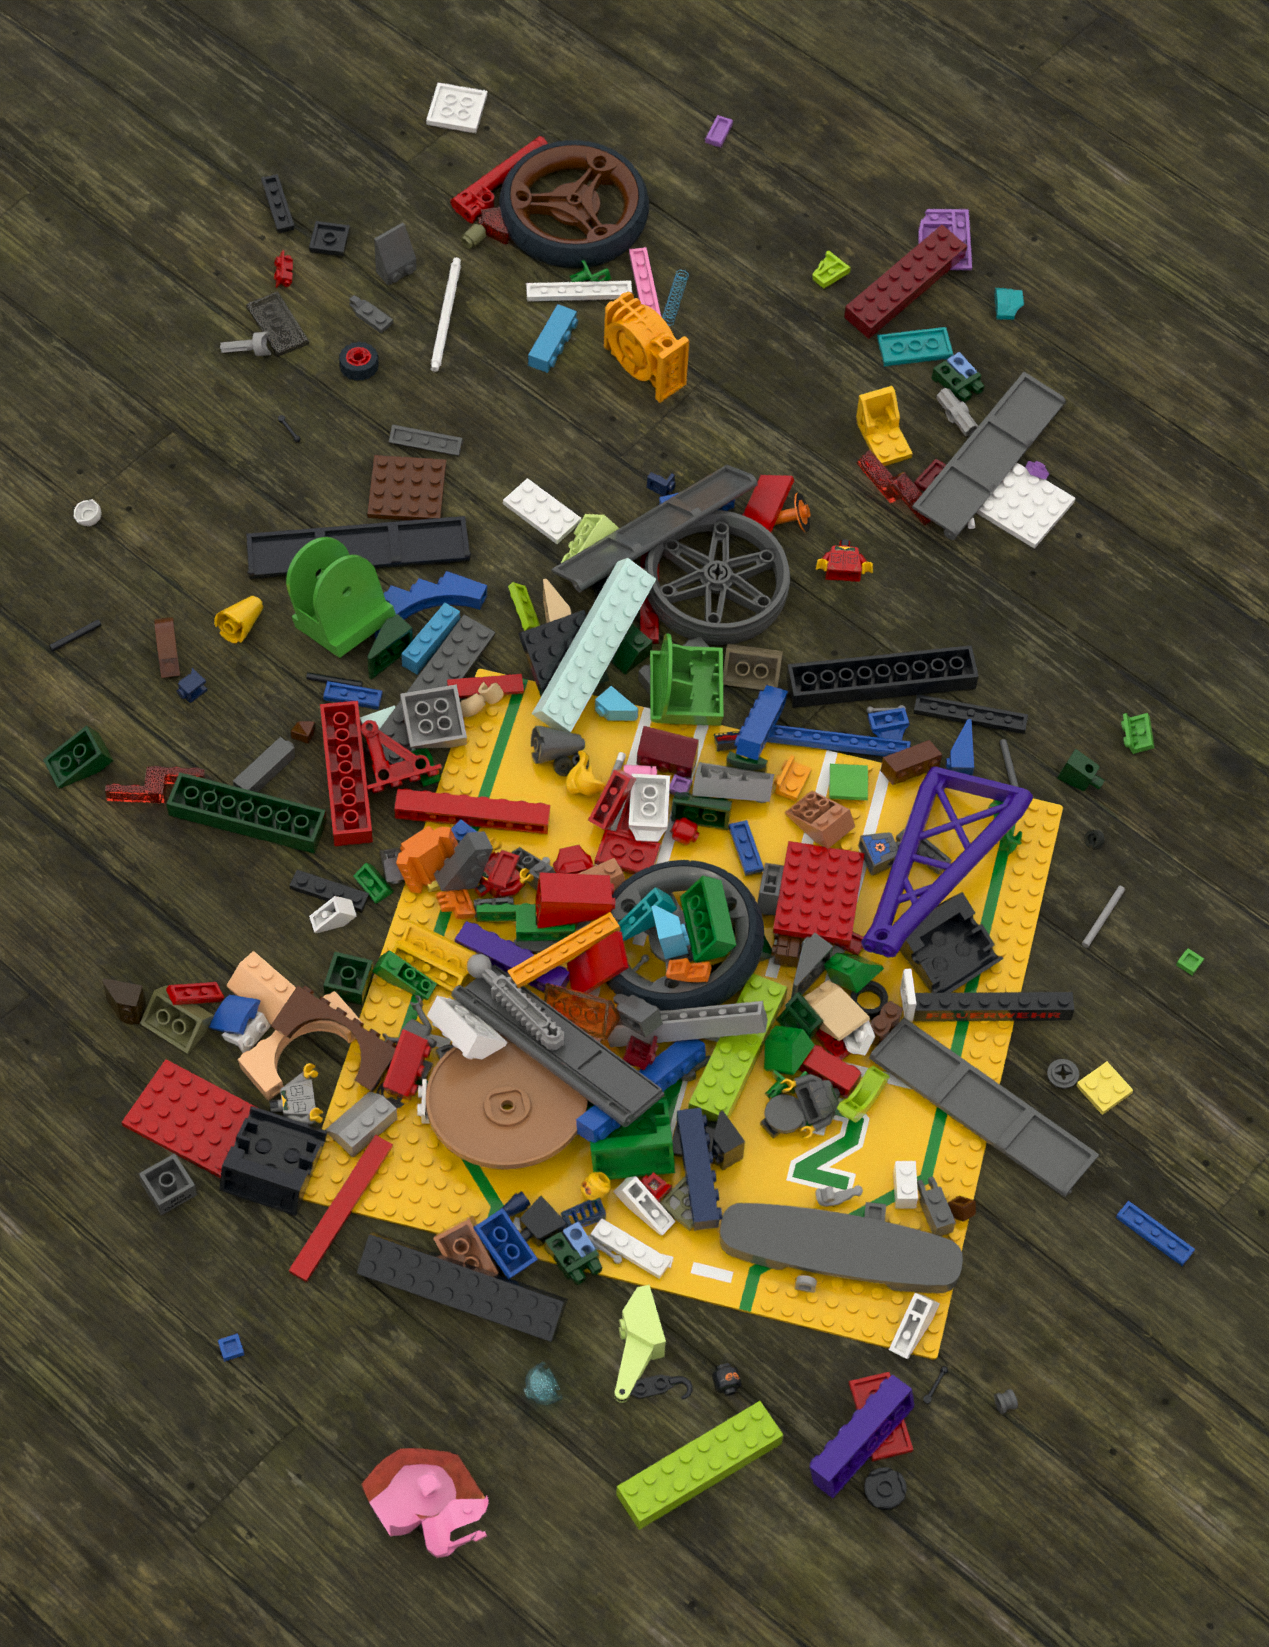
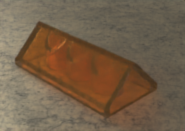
M550 983L545 985L544 1001L590 1036L607 1040L621 1019L612 1000Z

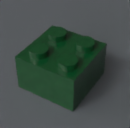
M334 952L323 985L324 995L335 991L343 1001L363 1005L373 975V960Z

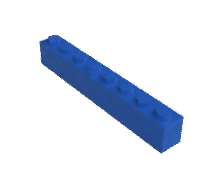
M698 1039L676 1041L658 1055L652 1065L648 1064L645 1070L640 1069L639 1072L662 1088L663 1092L675 1084L682 1076L688 1074L696 1065L704 1061L706 1058L705 1043ZM595 1105L576 1119L577 1134L593 1143L600 1139H605L607 1135L621 1126Z

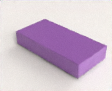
M717 115L705 139V143L721 148L733 125V120Z

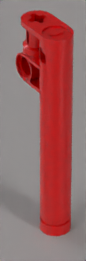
M541 136L534 139L450 200L452 208L469 223L475 222V218L479 215L492 213L494 211V194L491 191L504 182L509 171L522 157L532 150L548 144L547 141Z

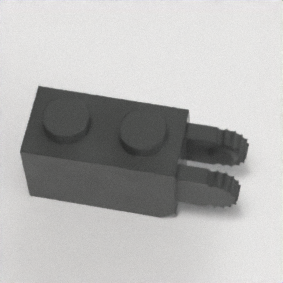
M622 993L614 996L613 1000L618 1005L616 1010L620 1015L622 1025L643 1037H647L663 1024L660 1010L656 1006L647 1003L644 999L638 998L633 994L629 997Z
M933 1176L928 1178L931 1190L926 1191L922 1180L917 1181V1188L921 1196L920 1205L932 1234L942 1236L952 1233L956 1222L941 1186L938 1187Z

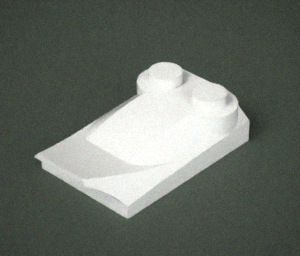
M632 774L636 781L630 795L629 828L637 841L658 842L667 830L670 776Z

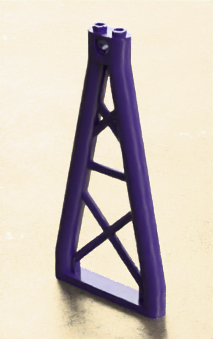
M931 767L919 786L874 920L861 941L863 948L870 953H877L888 958L895 957L911 933L1020 820L1031 804L1033 795L1024 788L939 767ZM949 788L1004 803L958 819L944 789ZM936 795H938L951 822L924 831ZM998 814L970 844L962 826ZM955 829L965 849L952 864L917 855L921 840ZM913 862L945 870L933 884L913 890L908 879ZM910 900L912 906L893 924L899 904Z

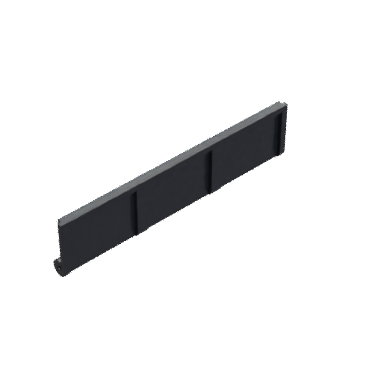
M465 516L246 534L249 566L247 573L250 579L287 576L289 566L298 551L310 541L321 537H331L340 541L347 548L349 555L364 557L371 562L375 569L470 561L471 556ZM319 569L316 572V574L321 573V569Z

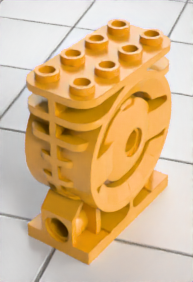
M624 292L619 298L609 302L605 307L604 348L608 351L611 350V354L616 357L621 366L634 378L641 381L650 380L651 384L656 388L655 399L661 403L686 385L689 340L685 336L679 340L675 339L664 319L651 307L641 304V301L638 298H634L631 292Z

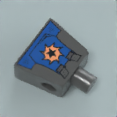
M890 832L860 836L858 846L861 853H865L864 860L871 876L891 868L900 841L895 842Z

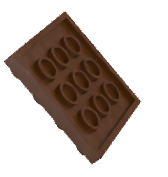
M374 455L367 512L368 518L407 521L441 518L446 459Z

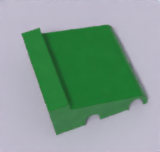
M666 1090L663 1091L664 1096L629 1126L623 1127L621 1125L607 1135L605 1139H600L596 1143L590 1141L593 1172H602L609 1180L634 1176H650L653 1172L656 1175L675 1173ZM589 1100L587 1110L594 1106Z

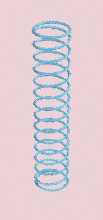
M682 277L681 280H676V281L679 282V281H682V280L685 279L686 282H687V279L684 278V277ZM674 279V282H673V285H672L673 288L676 289V288L684 287V289H685V286H683V285H682V286H679V287H674V285H675V284H674V283H675V279ZM663 314V317H662V318H664V319H665V318H670V319H671V317H668L666 314H665V315Z

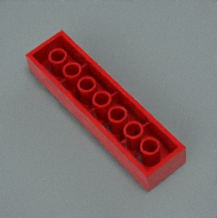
M358 701L320 704L334 846L372 843V827Z

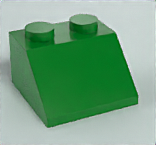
M838 952L823 964L831 982L856 993L884 969L882 965L861 956Z
M775 1025L765 1039L764 1069L773 1072L775 1069L778 1073L794 1075L815 1045L803 1029Z

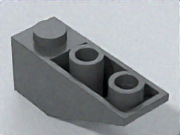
M521 847L512 851L513 854L520 856L515 869L519 873L524 868L530 870L526 877L529 874L534 876V879L528 883L535 890H537L539 873H555L553 867Z

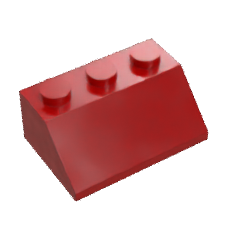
M402 1029L383 1084L388 1094L411 1100V1097L416 1095L418 1077H422L425 1066H423L424 1060L429 1057L431 1052L428 1040Z

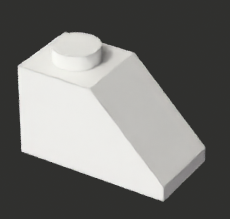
M334 896L309 917L314 933H320L345 926L356 917L352 900Z

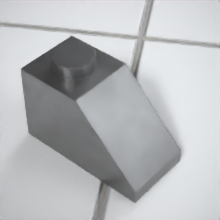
M399 847L380 850L385 879L391 884L400 883L404 879L396 864L398 854L400 853Z

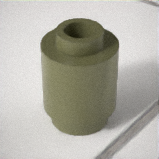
M474 224L462 235V244L468 249L474 248L486 237L485 228L480 224Z

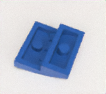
M228 995L217 1009L209 1028L215 1031L243 1035L249 1018L255 1019L261 1001L259 999Z

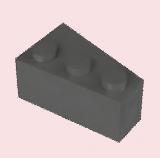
M485 831L467 833L454 848L455 853L452 857L445 859L443 868L440 871L436 870L434 876L441 891L473 889L478 886L493 850Z

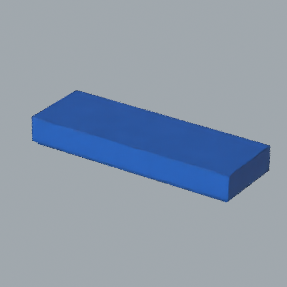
M327 681L323 700L337 703L358 701V706L379 710L383 692L376 689Z
M748 821L729 824L728 828L744 875L763 872L764 867Z

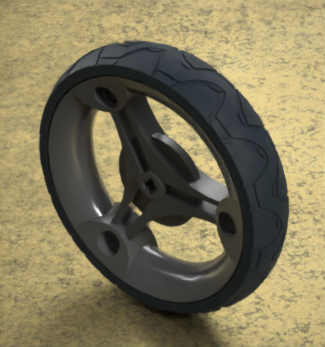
M674 860L655 864L629 877L612 895V898H615V909H611V914L617 923L655 887L668 894L677 891H687L702 875L722 880L732 928L735 930L736 946L730 951L724 962L710 974L708 982H685L673 980L666 976L651 982L637 974L628 963L629 968L607 981V985L611 990H614L616 995L622 993L629 997L633 994L638 998L644 999L650 1005L656 1006L660 1011L716 1006L730 999L745 985L754 973L760 961L764 944L762 913L754 896L744 883L720 867L694 860ZM674 911L672 914L678 916L680 923L685 924L686 927L683 911ZM656 926L644 931L649 935V942L654 955L666 963V971L669 960L688 958L689 962L694 960L690 945L687 946L688 954L665 959Z

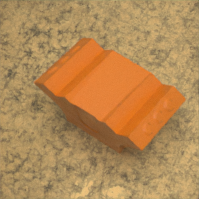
M427 826L401 843L400 850L402 852L398 854L396 864L410 892L421 893L423 885H431L436 880L434 876L436 870L440 871L445 865V859H450L455 853L454 848L458 845V842L451 828L438 827L433 830L432 827Z

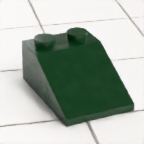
M398 614L385 621L367 657L369 678L371 680L401 658L402 652L413 641L412 627Z
M87 725L43 759L59 789L100 772L114 761L100 734Z

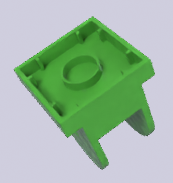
M331 537L314 539L303 546L293 558L287 572L286 585L296 613L292 616L294 625L340 658L382 628L388 618L396 615L393 605L385 600L376 570L371 562L359 555H349L347 548L340 541ZM321 569V573L316 576V572Z

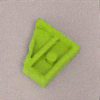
M830 251L826 252L825 259L819 263L818 269L813 273V281L822 288L828 287L850 273V267Z

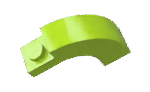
M875 1066L868 1068L854 1092L847 1099L841 1101L836 1109L840 1110L839 1112L844 1117L855 1123L858 1122L876 1101L890 1076Z

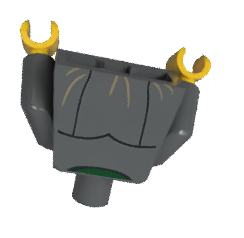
M808 1074L794 1078V1081L784 1079L780 1083L788 1085V1088L782 1090L783 1093L789 1092L794 1086L797 1087L795 1092L808 1124H812L811 1126H803L798 1129V1132L806 1129L807 1135L802 1137L803 1139L811 1137L813 1131L817 1132L831 1124L835 1116V1110L839 1105L840 1091L835 1087L833 1088L829 1080L822 1081L821 1078Z

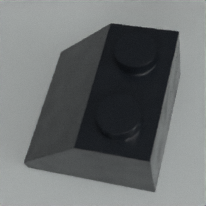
M722 1110L719 1112L713 1137L712 1155L714 1164L716 1166L719 1165L724 1170L743 1159L745 1141Z

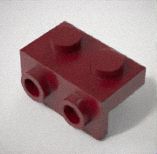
M631 1035L623 1060L631 1066L645 1070L648 1064L652 1065L656 1057L655 1053L659 1047L656 1044L658 1037L654 1036L650 1044Z

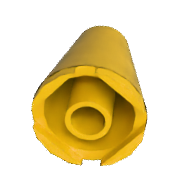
M250 596L218 612L214 618L215 627L218 626L220 628V635L231 643H241L244 641L263 610L262 601L258 597Z

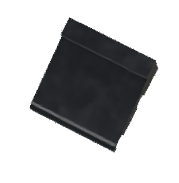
M963 892L939 904L911 933L900 948V952L932 993H951L1004 959L1002 956H997L993 951L995 944L983 924L979 925L974 920L973 915L975 911Z
M251 1106L249 1116L245 1118L236 1136L234 1147L231 1146L222 1164L219 1190L296 1216L324 1147L328 1131Z

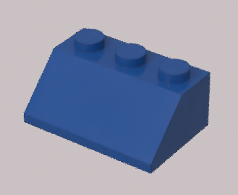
M503 1208L473 1227L508 1279L514 1277L538 1260Z

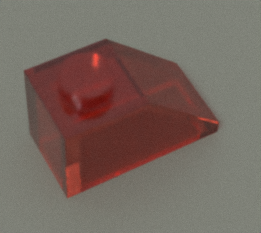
M500 207L481 209V217H478V222L485 228L486 235L504 245L508 244V231L501 216Z

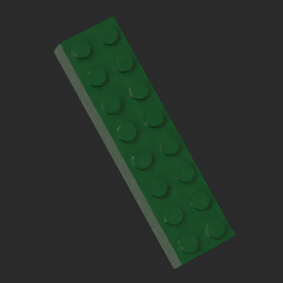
M179 772L167 801L169 816L314 854L327 823L326 810Z

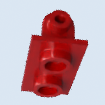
M282 250L274 263V266H276L274 274L276 288H278L279 284H283L285 287H289L292 284L293 259L289 255L284 256V250Z

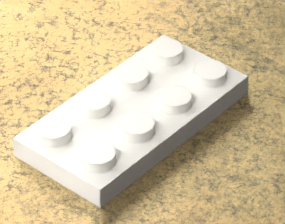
M528 478L503 500V505L556 544L576 528L581 521V517Z

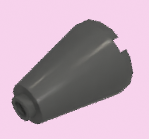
M535 726L536 728L532 729L531 747H534L535 753L531 754L535 764L552 761L560 756H572L585 748L584 738H581L579 734L543 726Z

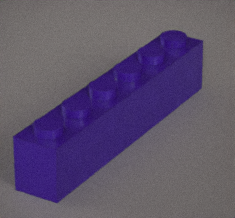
M468 921L465 922L455 938L456 943L478 954H484L489 958L492 966L495 964L507 974L508 970L534 956L530 950L522 949L516 946L514 942L504 940L496 933L488 932L478 924ZM557 966L527 985L558 1000L569 982V972L566 968Z

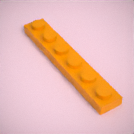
M611 912L508 970V974L517 988H521L594 946L615 931H620V926Z

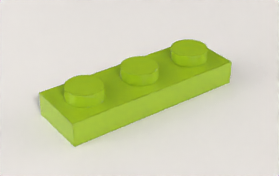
M512 582L508 588L523 629L526 631L540 626L526 586Z

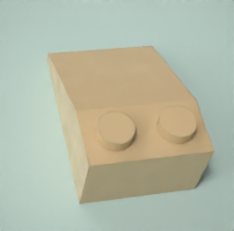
M543 579V604L546 623L570 615L569 605L547 579Z
M829 980L804 997L824 1020L820 1029L839 1041L870 1020L869 1016L841 987Z

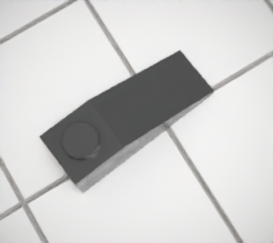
M765 863L758 897V905L763 915H776L784 869L783 865Z

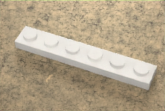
M631 281L526 283L527 301L617 299L624 292L632 293Z

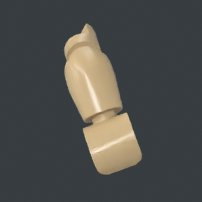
M483 682L478 690L479 695L476 693L460 702L462 715L464 717H471L477 714L486 705L485 701L489 704L498 702L504 695L501 687L497 683H493L488 688Z

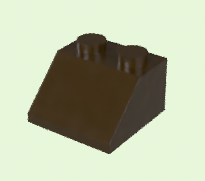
M104 978L103 986L106 999L120 1021L129 1025H140L146 1006L143 986Z

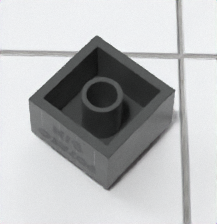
M175 1153L139 1173L142 1186L161 1215L197 1195L195 1184Z

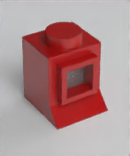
M654 1172L650 1176L645 1175L641 1180V1183L658 1202L672 1190V1185L667 1184Z

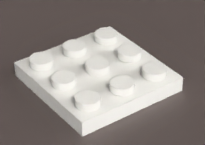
M438 83L427 116V125L476 133L486 102L487 91Z

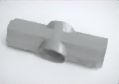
M942 389L937 394L936 399L946 410L948 420L951 423L955 422L965 436H971L978 425L969 415L967 405L964 402H959L950 389Z

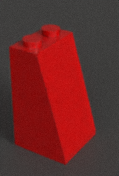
M539 873L535 898L537 928L597 920L611 912V909L614 910L615 898H612L614 884L610 882V875Z

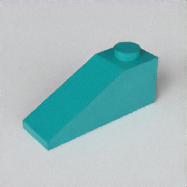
M657 887L647 894L618 923L623 941L656 926L651 906L656 905L673 913L677 907L670 895Z

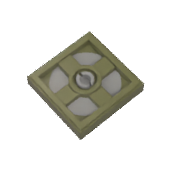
M685 1176L659 1203L674 1219L690 1231L693 1228V1220Z

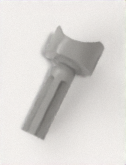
M268 331L255 332L252 340L221 342V353L254 350L256 356L271 355L267 348V338L270 333Z

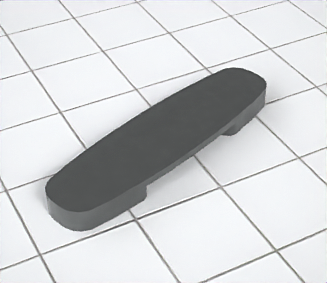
M736 1203L724 1212L720 1227V1245L728 1255L776 1270L790 1267L834 1277L886 1284L889 1289L895 1291L946 1293L951 1291L957 1285L962 1270V1251L954 1241L906 1226L850 1214L785 1205Z

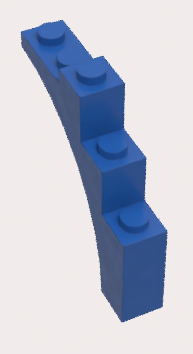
M446 571L444 576L440 577L438 584L418 578L416 584L411 586L410 592L391 585L388 591L384 592V597L388 603L393 605L395 613L406 619L419 611L442 606L444 603L480 610L487 597V585ZM380 628L378 631L375 632L376 638H377V636H378V634H379L381 628Z

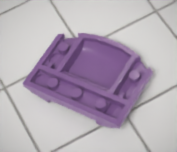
M927 209L925 212L926 216L921 220L919 227V243L939 226L944 225L967 245L965 257L950 270H972L969 209Z

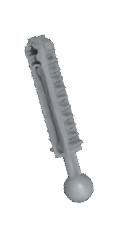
M475 954L468 959L467 970L469 974L474 978L485 979L492 986L491 998L501 1002L502 1007L506 1006V1011H511V1015L516 1016V1020L521 1021V1025L526 1026V1030H530L531 1035H535L536 1040L541 1041V1045H544L549 1050H557L564 1045L565 1032L561 1030V1027L556 1026V1022H551V1017H546V1013H542L541 1008H537L536 1003H532L531 998H527L526 993L521 992V988L517 989L516 984H512L511 977L506 978L503 974L498 977L491 970V961L484 954Z

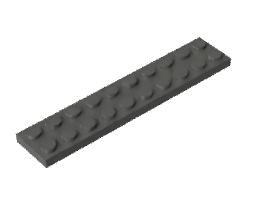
M463 615L406 693L447 686L448 679L465 678L495 637V632ZM399 702L379 730L411 751L412 748H410L401 702ZM382 744L386 761L388 760L390 765L405 761ZM367 745L365 752L371 755Z

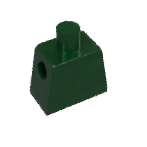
M1077 749L1073 751L1057 779L1081 791H1085L1089 784L1100 789L1105 781L1096 775L1100 768L1099 765Z

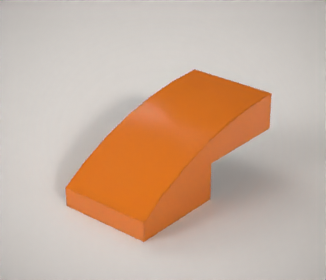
M688 958L669 960L666 977L685 982H708L712 967L709 962L690 964Z

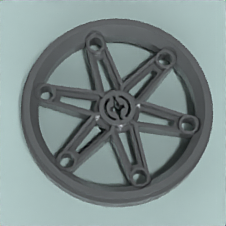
M720 510L714 511L648 551L644 570L656 579L647 598L658 618L675 633L687 639H695L700 636L706 644L711 645L743 642L766 630L781 613L790 585L788 561L782 546L773 534L764 526L746 516ZM713 532L709 557L678 542L681 538L692 534ZM729 534L750 542L760 549L761 552L729 559ZM717 542H722V561H714ZM683 554L704 567L698 569L680 555ZM664 555L687 572L688 575L660 587L657 568L660 559ZM756 563L755 566L741 572L733 573L732 571L734 568ZM773 567L776 589L772 599H770L745 580ZM696 581H700L702 584L701 586L684 591H677V589ZM735 585L754 599L750 600L730 587ZM711 593L720 594L716 613H711ZM704 595L705 621L684 614L671 603ZM725 598L756 613V615L743 621L721 623Z

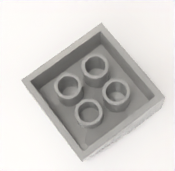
M457 684L400 694L401 708L410 748H451L467 745V735Z

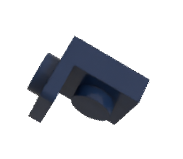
M652 472L647 477V488L662 496H666L669 491L672 492L676 486L675 475L672 473L667 480Z

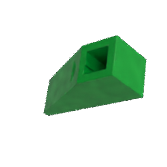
M390 950L380 956L372 970L373 973L387 983L418 995L425 1000L429 999L437 985L436 982Z

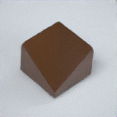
M297 722L291 730V738L309 744L316 729L315 722Z
M959 1195L948 1202L954 1219L964 1222L976 1214V1201Z

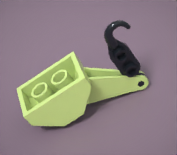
M650 1285L637 1287L622 1311V1319H619L620 1337L625 1339L626 1343L615 1389V1399L621 1403L626 1402L630 1396L644 1399L664 1394L678 1384H684L687 1387L686 1394L681 1396L682 1400L687 1399L692 1394L693 1385L686 1377L656 1375L640 1379L650 1359L655 1360L664 1357L666 1341Z

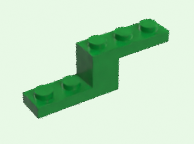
M504 903L502 905H477V922L516 921V942L560 941L575 932V924L537 928L536 904L523 903L521 905H511Z

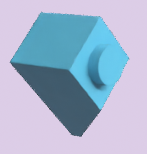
M612 686L595 699V711L599 716L605 717L608 721H635L638 718V708Z

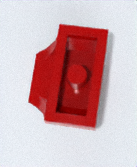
M580 845L560 848L557 859L553 863L555 873L578 874L594 867L591 856L585 853Z

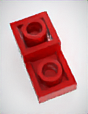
M821 1029L815 1034L814 1037L831 1055H837L844 1059L851 1054L847 1050L843 1039L839 1041Z

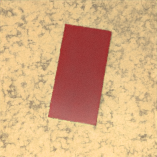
M761 475L743 516L758 522L769 532H772L794 483L793 476Z
M615 931L567 963L573 999L580 1000L629 968L621 931Z
M890 1372L849 1381L857 1410H861L867 1398L879 1390V1386L884 1379H889L891 1376ZM904 1419L871 1455L872 1461L913 1452Z

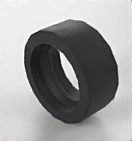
M870 981L858 993L851 992L850 998L869 1016L870 1020L880 1015L882 1007L888 1002L886 989L875 981ZM872 992L881 1001L877 1008L866 1009L860 1006L857 998L861 993Z

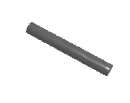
M1002 739L999 743L1010 785L1019 787L1007 740Z

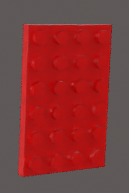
M788 841L773 933L799 938H810L816 933L827 942L850 946L865 853L836 848L827 849L824 846Z
M165 1059L123 1119L122 1126L221 1178L222 1164L231 1146L234 1147L236 1136L245 1118H248L250 1107L253 1105Z

